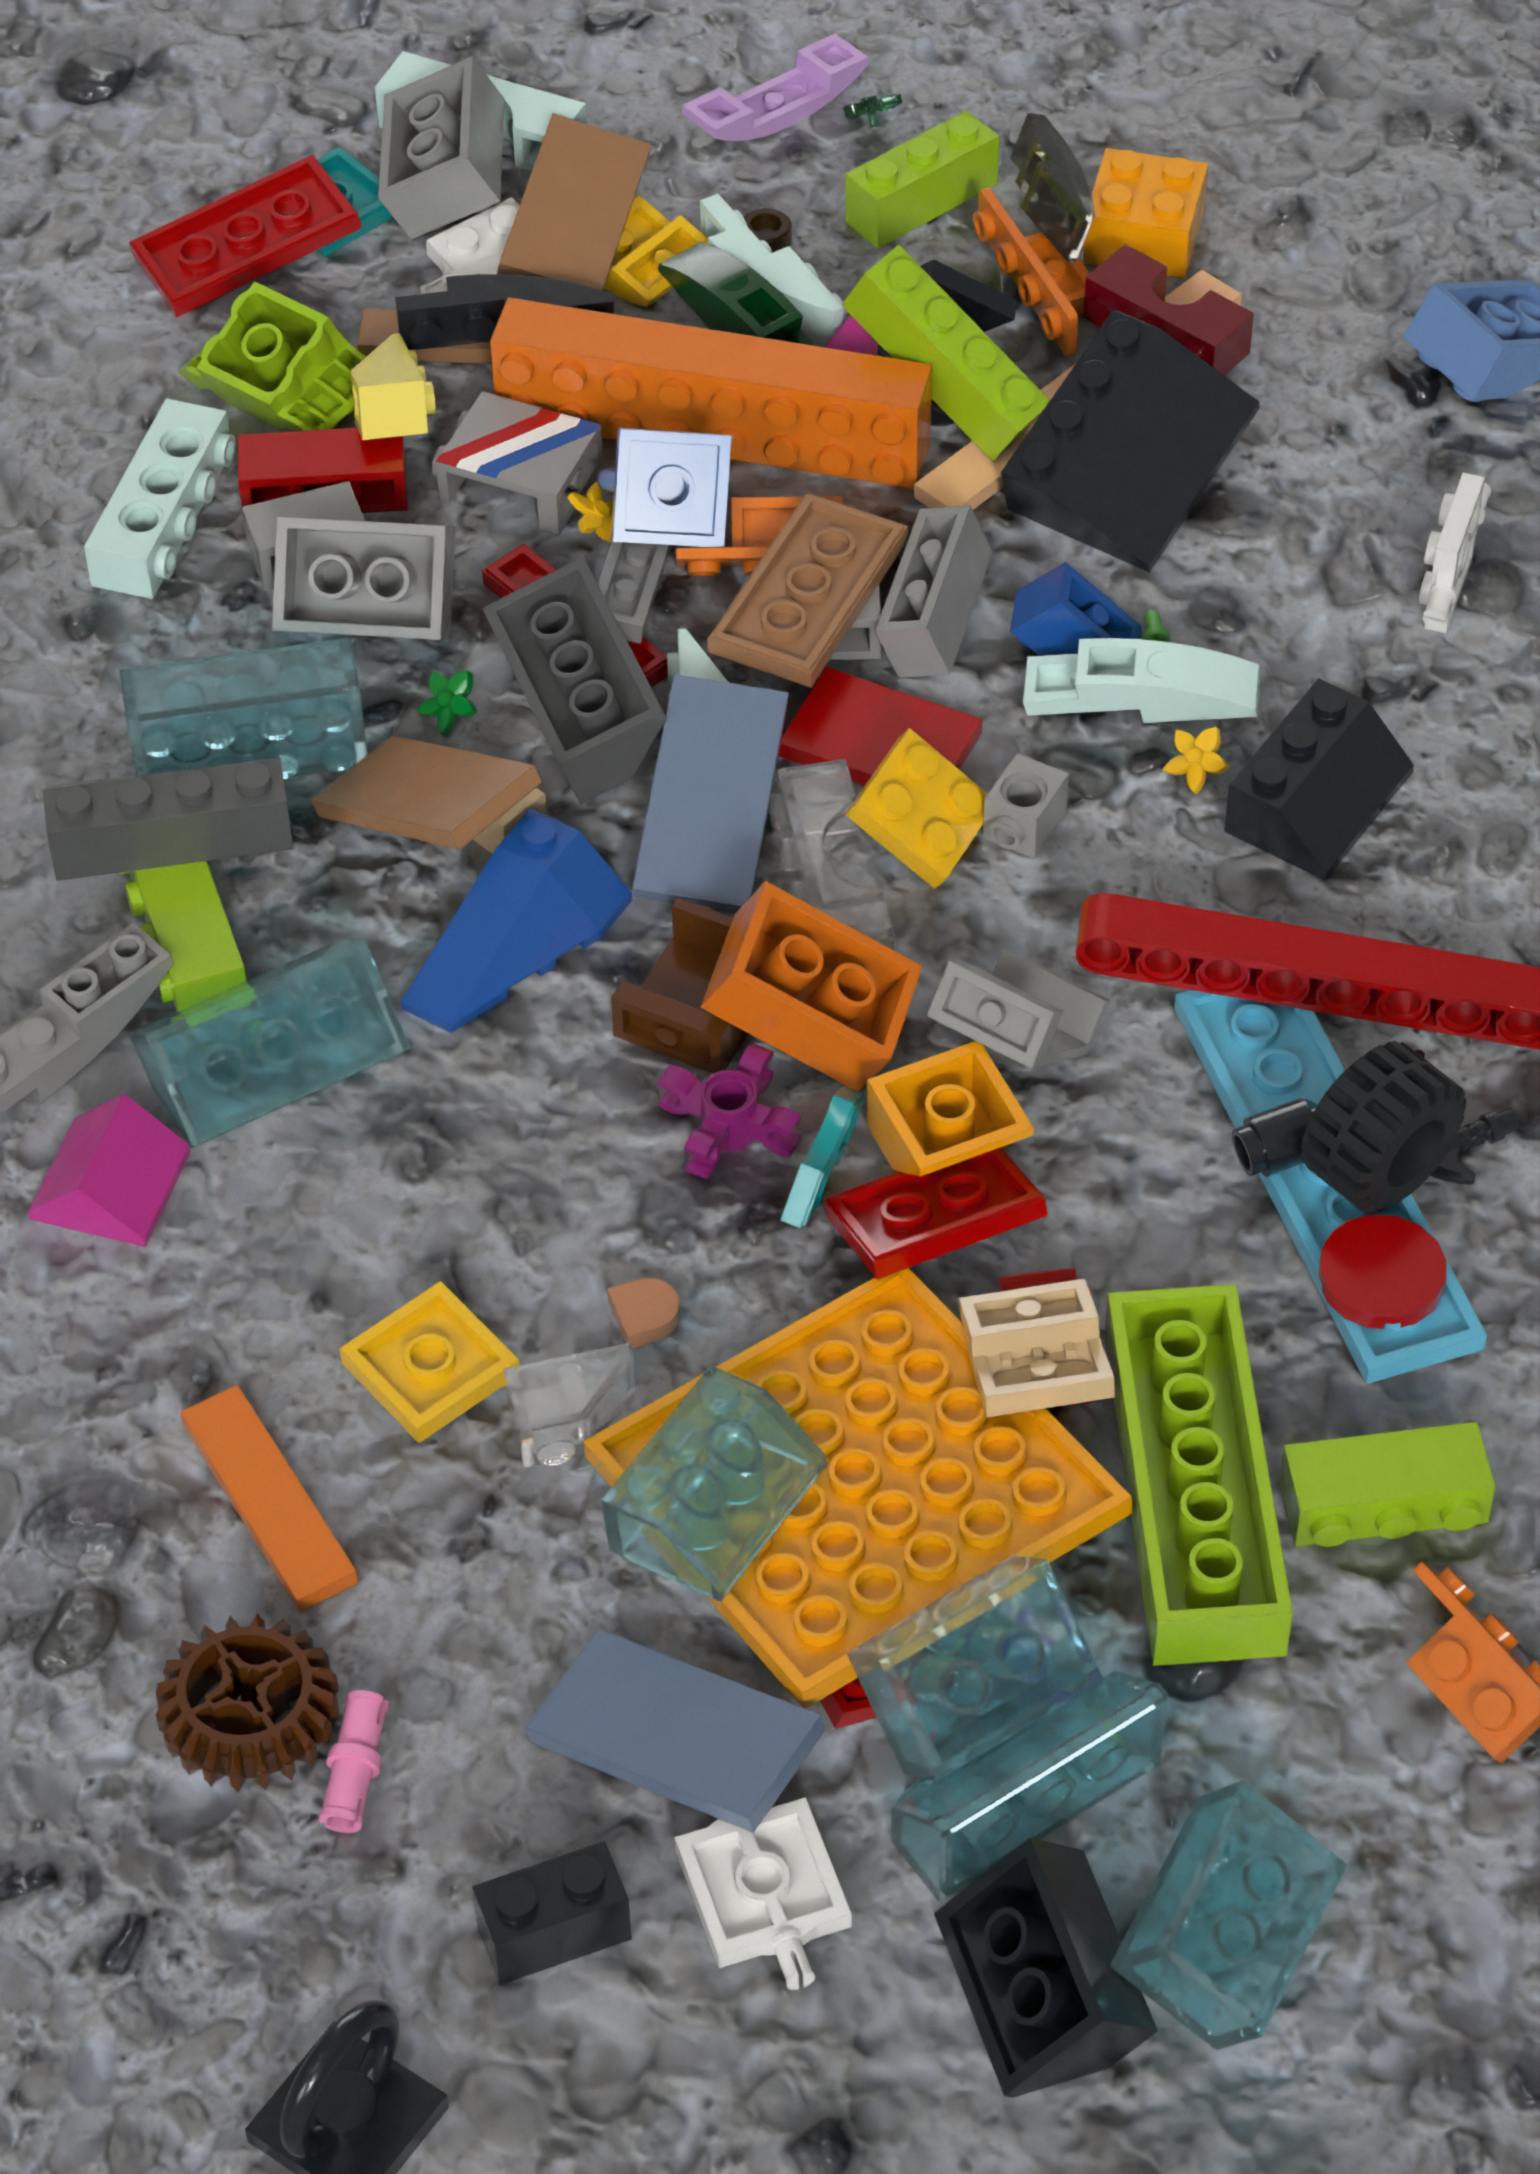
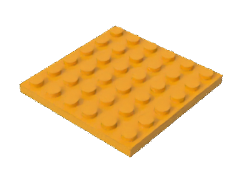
M909 1268L880 1279L872 1278L583 1441L586 1459L801 1707L805 1709L1133 1514L1132 1496L1046 1408L986 1417L975 1380L962 1322Z

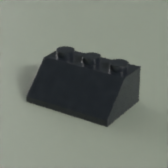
M1318 678L1229 784L1224 832L1325 881L1413 773L1414 764L1369 701Z
M1029 1837L934 1913L1004 2096L1014 2098L1109 2069L1158 2032L1084 1850Z

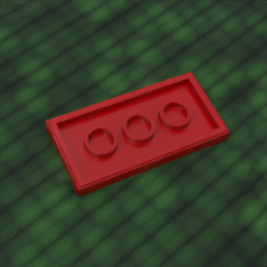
M312 154L130 241L129 245L134 258L177 318L361 229L362 226L358 213Z

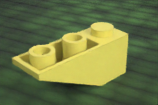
M400 333L391 334L351 370L355 425L362 440L428 433L427 415L435 414L436 411L432 381H426L425 369L423 365H418L416 351L408 350Z

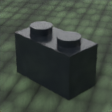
M605 1841L472 1886L477 1928L499 1985L632 1940L629 1898Z

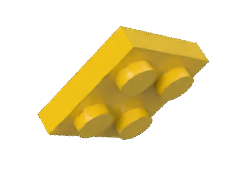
M908 728L898 737L845 815L932 888L936 889L948 878L984 823V798L988 793L912 729Z
M441 1281L339 1348L341 1364L418 1443L430 1437L521 1374L519 1359Z

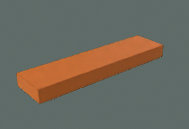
M238 1385L180 1412L182 1425L299 1613L358 1584L357 1571Z

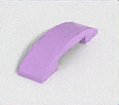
M834 33L798 50L796 68L735 97L722 87H719L683 104L682 114L716 139L745 141L762 138L793 126L831 102L868 66V56Z

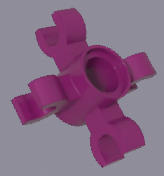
M750 1043L740 1059L737 1070L716 1072L709 1076L705 1082L698 1080L690 1071L683 1067L668 1065L658 1081V1087L666 1090L659 1100V1106L672 1114L685 1115L689 1113L702 1119V1125L691 1133L684 1146V1151L692 1154V1157L685 1166L686 1172L708 1180L715 1171L723 1151L744 1149L754 1140L761 1141L766 1148L780 1156H792L802 1140L801 1135L794 1132L801 1121V1115L786 1107L777 1106L770 1108L757 1103L758 1095L765 1092L774 1076V1071L766 1068L774 1056V1051Z

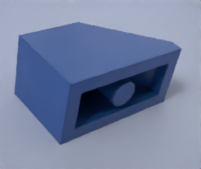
M1064 562L1016 591L1010 632L1024 646L1029 647L1039 656L1077 654L1079 639H1140L1142 626L1067 562Z

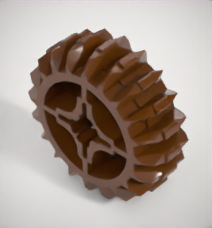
M258 1613L250 1626L239 1627L237 1621L230 1615L225 1631L216 1633L204 1625L200 1633L202 1643L196 1644L182 1640L181 1647L179 1648L181 1660H166L163 1670L165 1681L157 1683L156 1699L158 1711L156 1712V1719L159 1730L163 1731L166 1749L171 1753L172 1757L180 1756L182 1767L187 1771L188 1775L202 1770L204 1780L209 1783L211 1788L224 1776H229L230 1785L237 1792L240 1791L246 1778H256L258 1784L266 1790L270 1783V1774L279 1771L292 1781L296 1772L294 1761L298 1760L314 1765L315 1758L318 1755L316 1745L330 1744V1738L333 1734L331 1723L337 1721L340 1712L336 1695L339 1692L337 1676L330 1668L329 1657L324 1652L323 1647L314 1648L313 1639L306 1630L292 1635L291 1627L284 1618L271 1629H267L264 1619ZM221 1680L217 1688L204 1695L214 1684ZM205 1696V1702L198 1705L202 1697ZM298 1699L291 1712L275 1725L277 1717L290 1709L289 1703Z

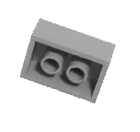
M473 56L384 96L378 198L411 240L428 232L439 231L449 223L475 212H483L493 204L500 202L504 97Z
M277 517L272 631L431 640L450 639L455 526Z

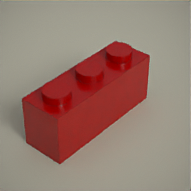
M357 428L238 435V485L242 507L349 481L362 513L408 511L407 468L403 436L362 440Z

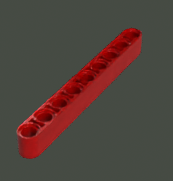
M1112 893L1091 895L1083 901L1080 907L1075 951L1076 960L1084 969L1096 974L1540 1050V967Z

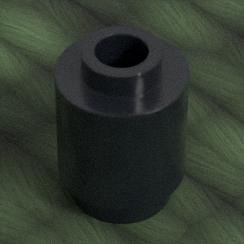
M1298 1098L1247 1117L1243 1121V1126L1233 1129V1146L1246 1174L1253 1176L1262 1173L1265 1177L1303 1164L1301 1158L1303 1151L1301 1149L1302 1139L1317 1106L1309 1107L1304 1099Z

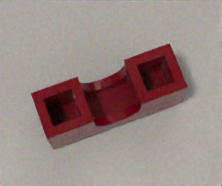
M1126 244L1086 276L1083 318L1093 322L1100 328L1112 310L1115 309L1162 329L1224 376L1250 354L1253 312L1212 290L1208 291L1196 302L1190 304L1176 305L1165 302L1167 266Z

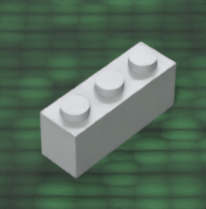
M971 505L919 509L875 630L898 678L950 675L993 553Z

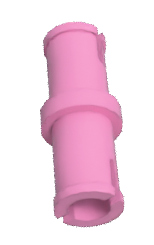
M355 1690L346 1695V1707L338 1742L329 1748L326 1765L331 1770L323 1808L319 1813V1822L325 1823L326 1828L336 1832L354 1833L362 1829L363 1813L372 1778H376L379 1775L382 1764V1757L377 1750L385 1715L389 1709V1701L383 1700V1696L366 1690Z

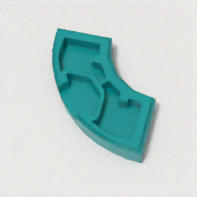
M844 1085L834 1094L816 1139L800 1165L780 1221L801 1228L806 1226L825 1194L826 1184L832 1168L836 1162H840L866 1099V1097H863V1092Z

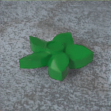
M466 670L448 678L440 673L431 672L429 686L435 696L425 700L416 711L429 717L438 715L437 727L439 733L446 737L454 725L456 714L469 718L477 713L475 705L467 698L473 688V675Z

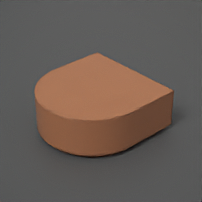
M641 1278L607 1289L608 1303L629 1350L662 1340L672 1334L677 1328L680 1320L679 1297L675 1289L665 1281L656 1278Z

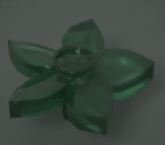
M890 94L878 98L875 95L862 98L859 103L846 105L843 110L845 117L848 119H855L867 114L870 128L880 126L877 111L891 110L903 102L901 94Z

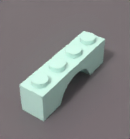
M402 51L375 86L379 127L383 128L384 96L451 65ZM487 75L504 97L503 137L514 148L515 167L532 172L552 113L587 124L586 104L583 102Z

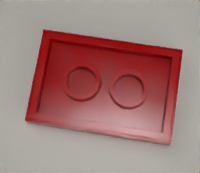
M826 667L783 734L778 757L865 786L898 737L910 728L960 770L982 734L983 719Z
M1001 1147L920 1177L898 1171L824 1199L827 1218L876 1279L1048 1216L1046 1198Z

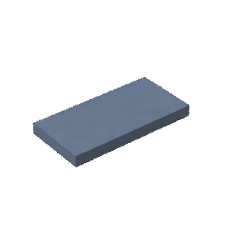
M674 674L666 712L667 719L664 722L633 882V896L673 903L679 898L699 906H708L716 910L736 913L753 895L789 701V692Z
M601 1629L595 1632L525 1726L529 1741L533 1744L752 1833L755 1832L826 1730L822 1716L818 1713Z

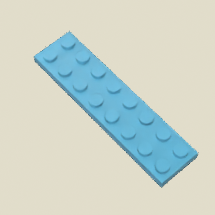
M1193 990L1178 993L1175 996L1174 1010L1235 1129L1243 1126V1121L1247 1117L1298 1098L1304 1099L1309 1107L1317 1106L1326 1091L1345 1071L1314 1011ZM1304 1163L1268 1177L1259 1173L1366 1384L1485 1349L1487 1334L1448 1261L1446 1265L1444 1294L1435 1310L1418 1323L1400 1328L1401 1322L1385 1324L1384 1329L1366 1328L1343 1318L1327 1303L1321 1290L1322 1283L1319 1279L1321 1249L1331 1232L1348 1220L1371 1214H1366L1356 1208L1309 1170ZM1412 1194L1385 1211L1372 1213L1401 1217L1420 1225L1434 1237Z

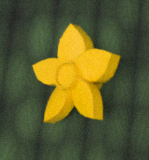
M597 481L587 490L586 497L574 492L567 496L570 503L579 512L584 514L578 520L580 532L592 533L595 531L602 540L611 543L613 501L604 502Z
M1217 727L1206 729L1197 738L1190 733L1176 729L1174 742L1182 755L1172 758L1162 770L1176 776L1187 773V784L1190 790L1197 795L1205 784L1206 771L1211 774H1221L1230 769L1226 760L1216 754L1221 744L1220 729Z

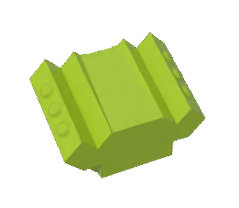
M254 281L249 290L243 292L234 300L231 307V317L220 333L211 337L205 343L203 349L177 372L198 389L211 390L229 405L279 430L285 428L291 431L326 430L337 427L342 418L354 411L351 370L364 360L366 356L348 343L328 316Z

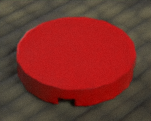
M1371 1214L1348 1220L1329 1235L1320 1253L1319 1279L1322 1283L1321 1290L1327 1303L1347 1320L1366 1328L1384 1329L1385 1324L1401 1322L1400 1328L1418 1323L1435 1310L1445 1290L1447 1260L1438 1241L1420 1225L1398 1216Z

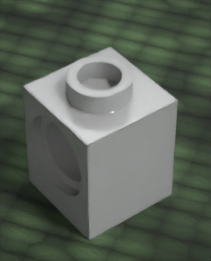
M1017 753L984 798L983 838L993 841L1005 849L1015 850L1035 859L1067 813L1069 773Z

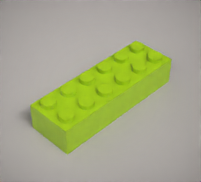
M1236 1284L1108 1293L1104 1338L1107 1358L1114 1375L1115 1398L1113 1399L1127 1492L1132 1496L1133 1514H1131L1153 1666L1285 1657L1288 1651L1293 1611Z

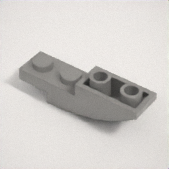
M132 923L42 987L39 992L43 1005L0 1035V1114L29 1093L40 1102H43L89 1064L120 1033L151 996L172 966V955L135 923Z

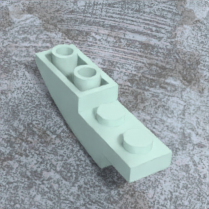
M719 194L700 200L701 233L708 238V244L732 254L769 281L803 315L801 324L803 333L814 345L824 347L847 321V312L842 307L843 301L836 293L831 294L819 280L813 266L810 263H804L790 246L772 252L768 243L764 240H759L747 227L742 214L738 210L733 211Z
M1121 638L1079 639L1077 654L1027 656L1023 704L1027 716L1140 709L1143 723L1257 717L1260 668L1259 664L1233 655L1172 642Z

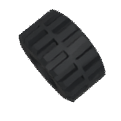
M1391 1041L1383 1046L1379 1045L1350 1065L1334 1081L1318 1103L1302 1139V1162L1306 1164L1309 1170L1360 1211L1366 1214L1385 1211L1419 1188L1442 1162L1454 1143L1464 1119L1463 1115L1467 1105V1099L1464 1098L1465 1091L1405 1043Z

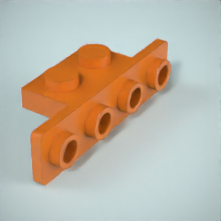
M991 188L979 190L978 211H975L973 214V224L978 238L981 242L987 241L995 253L1002 273L1005 275L1009 274L1018 286V292L1023 304L1026 307L1031 306L1040 319L1045 336L1049 340L1054 339L1065 356L1077 353L1078 315L1084 313L1086 276L1090 273L1057 227L1024 237Z
M819 496L843 504L842 496ZM731 497L732 547L676 548L677 567L687 568V574L696 577L721 575V567H743V574L750 576L803 497ZM899 554L892 565L899 564Z
M1421 1561L1412 1571L1454 1616L1406 1663L1492 1758L1503 1763L1540 1727V1663L1534 1660L1527 1667L1512 1651L1520 1642L1512 1631L1493 1613H1490L1483 1619L1468 1602L1476 1594L1455 1571L1447 1566L1439 1573Z

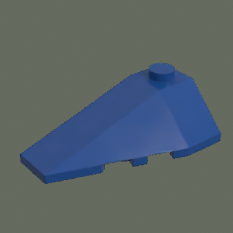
M530 808L495 849L401 1000L402 1009L450 1033L454 1032L508 998V989L534 972L541 977L556 967V959L580 944L585 949L601 939L632 902V892L581 831Z

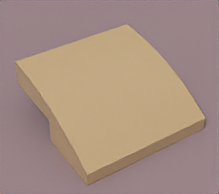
M1085 1279L959 1298V1310L967 1348L986 1417L1115 1398L1114 1375L1100 1340L1099 1315Z

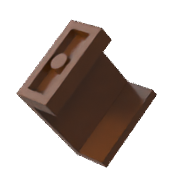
M677 898L672 905L673 938L640 987L622 981L611 997L613 1036L713 1074L726 1070L749 1033L700 1008L733 918L720 914L708 906H699Z

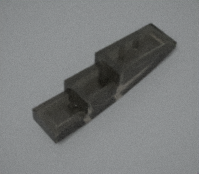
M1027 113L1010 159L1020 170L1015 183L1025 193L1021 208L1067 262H1076L1095 217L1092 193L1082 167L1067 142L1049 119L1042 114Z

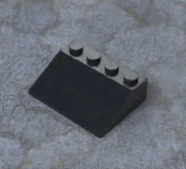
M1113 309L1001 471L1007 509L1150 573L1259 410L1260 403L1162 329Z

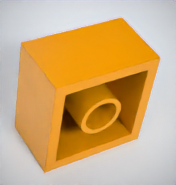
M1106 148L1085 214L1083 264L1099 266L1126 244L1167 266L1168 277L1186 279L1205 212L1208 163L1180 157L1172 158L1138 153L1132 150Z

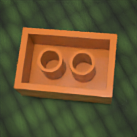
M765 881L735 913L700 1008L844 1085L860 1091L867 1084V1079L875 1077L891 1061L923 966Z

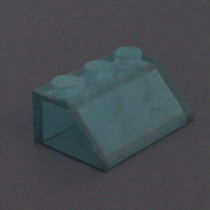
M711 1365L601 1499L609 1551L721 1602L828 1465L827 1456L766 1389Z

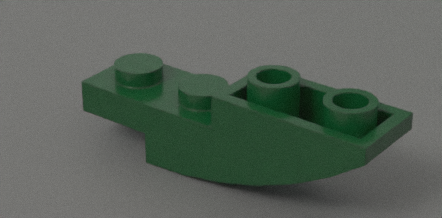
M699 242L659 263L658 271L709 329L815 346L801 330L803 315L769 281L732 254L716 246Z

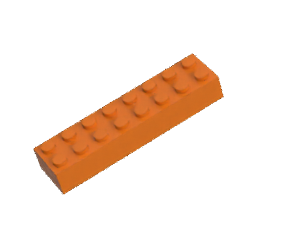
M509 297L490 340L494 395L601 424L603 439L617 441L618 427L729 434L732 436L730 455L732 460L914 489V484L920 480L931 445L932 364Z

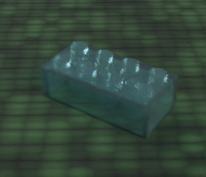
M351 637L119 670L135 774L280 755L283 778L287 779L347 770L368 755L360 687Z

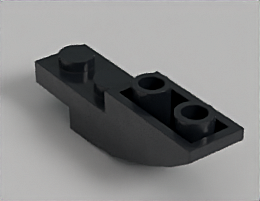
M475 274L446 277L447 291L395 297L398 333L401 334L408 350L490 342L508 297L614 314V301L610 293L568 281L525 275Z

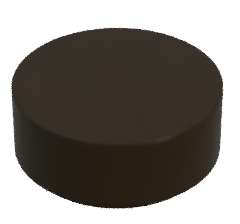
M761 208L751 211L744 216L747 227L759 240L766 241L772 252L791 245L792 223L785 213L772 208Z

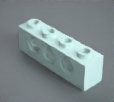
M165 399L84 546L91 586L154 599L163 580L169 579L172 576L176 566L177 554L183 542L190 541L193 537L198 514L204 503L209 504L212 501L216 491L217 479L222 469L229 467L235 456L236 438L230 434L226 410Z

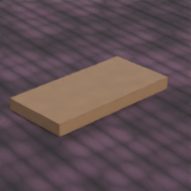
M552 113L502 253L497 274L557 279L603 291L649 157L651 144Z
M806 493L707 638L708 653L811 688L908 541V526Z
M392 735L312 798L311 802L318 816L461 850L537 788L542 781L535 766L532 764Z

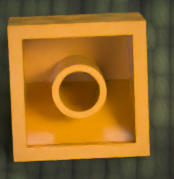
M977 1041L867 1079V1127L891 1168L895 1171L920 1177L1031 1137L1034 1134L1033 1125L985 1047Z

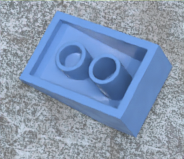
M1532 279L1433 283L1403 337L1419 351L1418 357L1425 364L1440 370L1453 382V389L1463 398L1473 402L1508 398L1540 380V286Z

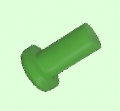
M1157 610L1147 611L1143 616L1146 631L1143 633L1142 639L1170 642V634L1167 629L1162 627L1159 612Z

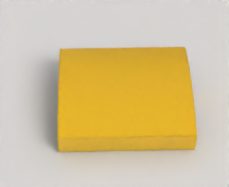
M638 195L634 198L604 289L623 300L647 308L673 288L658 271L659 263L699 242L708 244V238L682 215L670 222L643 197Z

